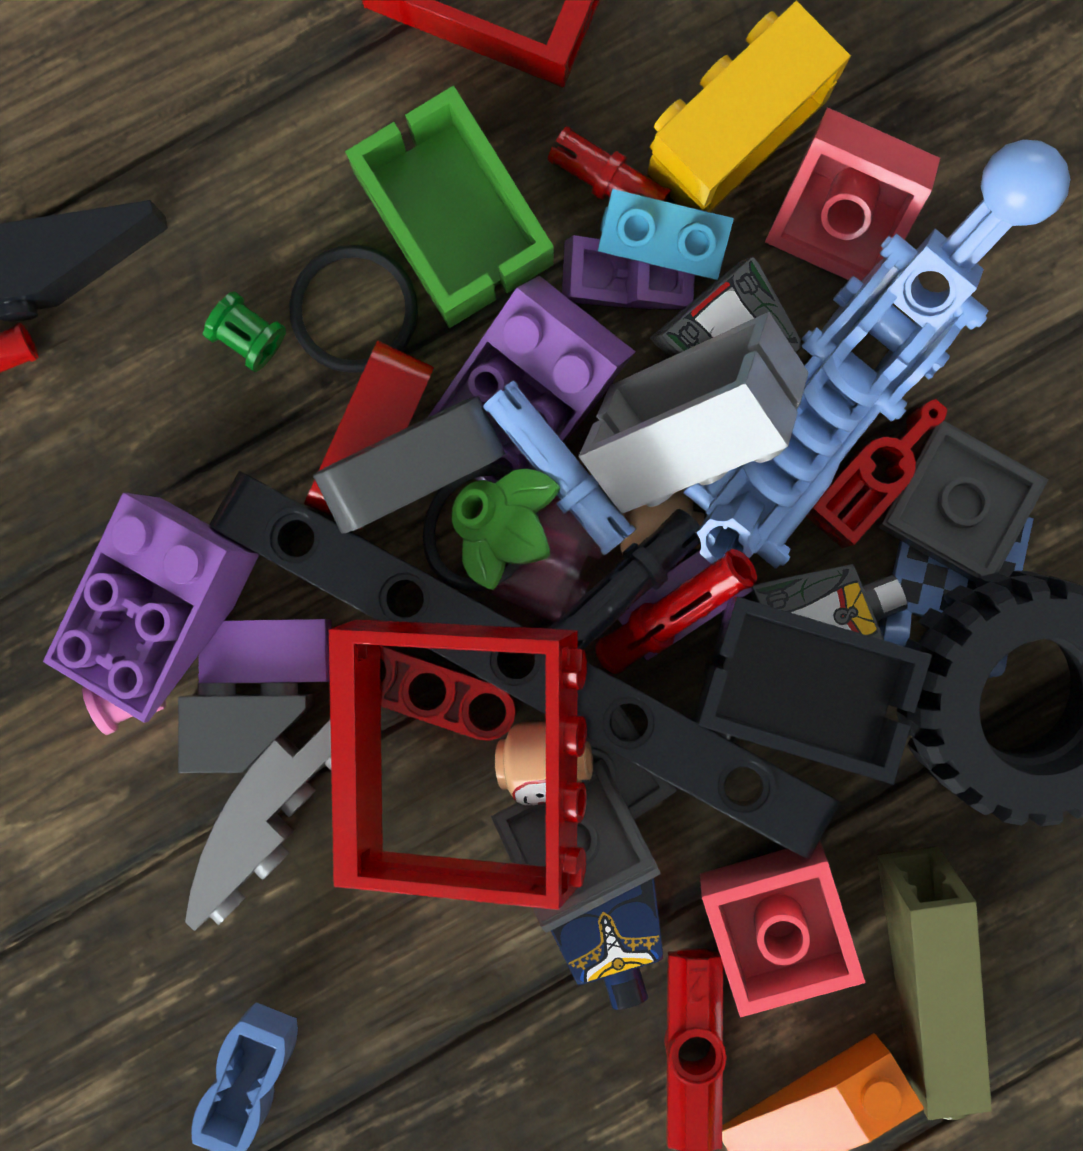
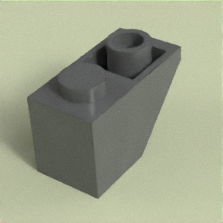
M298 682L260 683V694H236V683H198V694L178 697V773H243L249 770L275 739L285 736L315 706V693L298 694Z

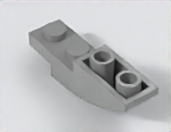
M330 720L301 750L286 736L275 739L250 767L229 797L203 849L190 890L185 922L194 931L210 917L218 925L221 924L246 898L238 888L254 872L262 880L265 879L290 853L282 843L294 830L277 813L282 810L288 817L293 815L316 791L308 782L324 765L331 770Z

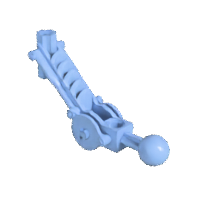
M1020 140L1005 145L991 156L983 170L981 190L984 199L948 238L937 229H934L922 244L915 249L897 233L892 238L888 236L880 245L882 250L879 254L884 258L873 267L862 281L853 275L845 286L840 289L833 299L840 307L832 315L822 331L816 327L813 331L809 330L801 339L803 341L801 347L811 354L812 357L805 365L809 373L800 405L797 408L798 413L789 446L769 461L763 463L749 462L728 471L721 479L712 484L700 485L697 483L684 490L683 493L706 511L707 514L697 531V535L701 540V556L713 564L730 549H737L748 558L753 553H757L775 569L780 565L784 566L790 559L788 554L791 549L784 543L829 488L840 462L877 415L882 413L891 422L895 418L897 420L900 419L906 412L904 408L907 405V402L902 397L923 376L929 380L939 368L945 365L950 357L945 351L964 326H967L970 330L976 326L979 328L986 321V314L989 310L971 296L977 289L984 271L977 263L1012 226H1027L1040 223L1057 212L1068 196L1070 175L1066 161L1054 147L1038 140ZM925 271H937L945 276L950 288L942 292H931L922 286L918 275ZM894 303V304H895L897 307H899L903 312H905L909 317H911L915 322H913L912 320H910L906 315H904L900 310H898V309H897L894 305H892V304ZM868 332L889 349L875 370L851 352Z

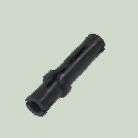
M676 509L639 545L632 543L623 551L624 559L615 566L616 568L604 579L600 580L548 629L578 630V649L584 650L620 618L642 595L651 588L659 589L668 581L667 573L687 553L701 543L697 535L700 525L688 513L681 509Z

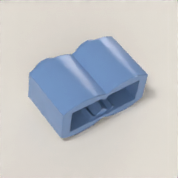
M257 1002L245 1012L225 1038L217 1058L216 1080L204 1094L195 1111L191 1132L193 1144L210 1151H246L270 1111L274 1097V1084L293 1053L298 1032L297 1018Z

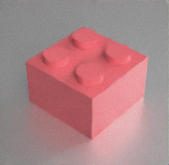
M819 841L810 859L790 849H784L700 874L702 900L740 1017L866 983L821 841Z

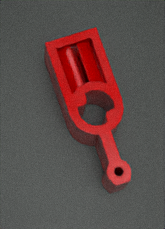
M934 399L908 415L906 420L907 426L896 438H878L856 451L837 471L829 488L806 517L841 548L855 545L910 483L915 474L916 467L911 448L925 432L940 425L945 420L948 409L937 399ZM872 454H880L890 462L885 470L886 474L891 478L888 484L881 483L872 476L871 473L876 468L875 462L870 458ZM857 493H859L858 496L850 503V505L841 513V515L837 517V515L852 500V498Z

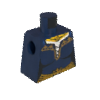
M654 878L551 930L577 984L582 985L604 979L614 1010L631 1008L648 999L640 967L659 962L663 959Z

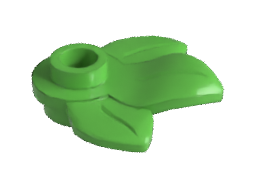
M526 468L511 471L496 483L488 480H479L470 483L461 490L454 501L451 518L455 531L463 538L462 562L471 579L488 589L494 590L500 582L506 563L528 564L547 559L550 556V548L544 529L535 513L545 508L558 494L560 486L557 482L540 471ZM483 504L480 515L475 518L477 510Z

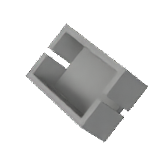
M767 312L610 385L596 416L599 421L593 423L578 457L621 514L645 504L648 507L657 506L668 500L675 492L697 483L700 485L712 484L734 468L752 461L763 463L778 456L789 446L798 413L797 408L800 405L809 372L770 312Z

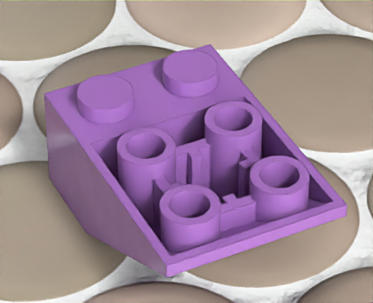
M538 276L515 289L428 417L477 395L484 405L500 389L504 391V387L515 380L521 392L565 444L599 402L636 351L541 276ZM487 412L506 453L492 463L505 465L513 470L526 468L536 470L491 414ZM480 476L475 479H477L478 481L488 480L493 483H496L502 478L495 476Z
M122 493L43 662L143 723L149 722L234 608L259 554L160 497Z

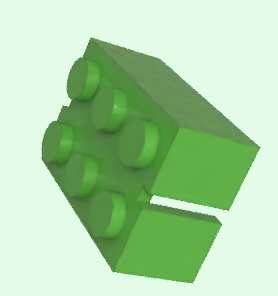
M454 85L405 115L411 140L416 146L406 152L401 132L395 122H392L345 151L356 178L449 328L496 300L495 286L501 283L505 292L508 293L554 265L553 244Z

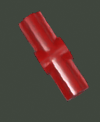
M682 948L677 951H668L667 1030L664 1038L667 1053L666 1144L668 1148L679 1151H713L722 1149L723 1071L727 1059L723 1044V962L719 952L705 949ZM701 1037L711 1042L710 1050L700 1060L688 1061L678 1055L680 1047L689 1038Z

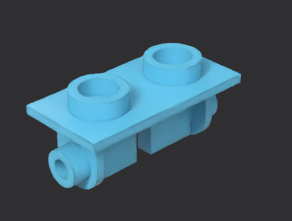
M612 189L608 207H605L600 227L602 234L597 251L718 280L734 218Z

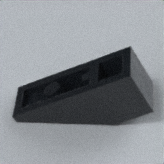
M151 200L1 223L0 320L8 322L31 320L38 317L37 310L59 306L168 229L166 216Z

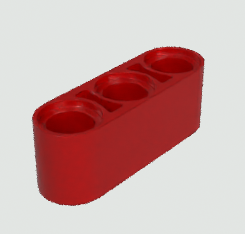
M377 341L318 471L407 428L427 386L434 366ZM314 479L304 504L333 517Z
M380 646V658L386 667V676L380 685L381 707L477 740L491 741L498 739L511 728L517 709L513 695L470 673L390 646ZM421 674H435L444 682L446 695L439 707L426 708L420 705L414 698L413 685ZM484 693L494 694L503 701L506 715L501 724L496 727L486 728L475 722L471 714V704L478 695Z

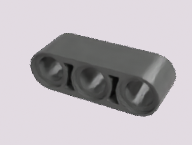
M477 395L316 472L313 474V477L342 534L363 527L496 461L506 453L487 412L483 408L480 397Z

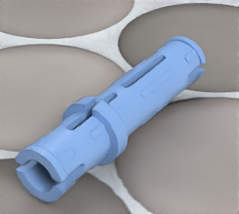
M515 380L504 387V391L500 389L483 405L484 410L491 414L536 471L548 475L558 483L560 490L557 496L560 501L556 505L563 514L570 511L600 547L602 554L606 555L632 534L636 528L630 525L599 487V483L593 475H589L521 392Z

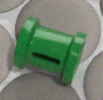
M233 291L219 301L205 322L203 336L212 343L220 340L246 359V367L253 372H257L271 360L280 347L286 334V328L277 321L271 324L244 306V298Z

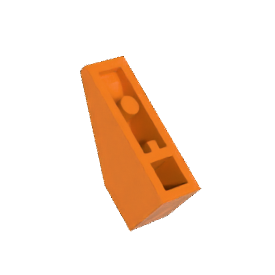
M873 1033L723 1124L722 1141L728 1151H848L873 1141L922 1111L924 1107L891 1052L877 1035Z

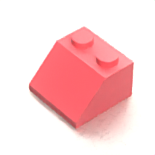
M827 107L765 243L847 280L854 275L862 281L873 267L884 258L879 254L882 250L880 245L888 236L892 238L897 233L904 240L907 237L933 189L940 158Z

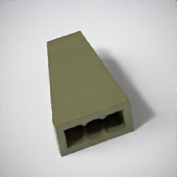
M939 847L877 855L911 1086L923 1105V1111L928 1120L942 1118L958 1120L970 1114L991 1112L976 901Z

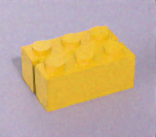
M797 0L779 17L774 11L765 15L748 34L746 42L749 46L734 60L728 55L720 58L701 79L700 85L704 89L688 104L682 99L677 100L656 121L654 128L657 133L649 147L653 155L650 158L647 174L658 184L672 190L670 197L676 204L712 212L828 101L837 84L836 80L840 78L851 55Z

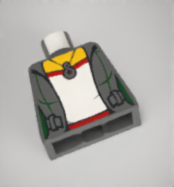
M754 257L739 261L718 280L650 337L658 348L669 357H672L770 312L794 351L797 352L802 346L801 339L761 266Z
M853 564L755 584L751 587L753 590L749 593L751 600L881 640H884L877 621L908 608L905 594L895 575L892 574L862 586Z

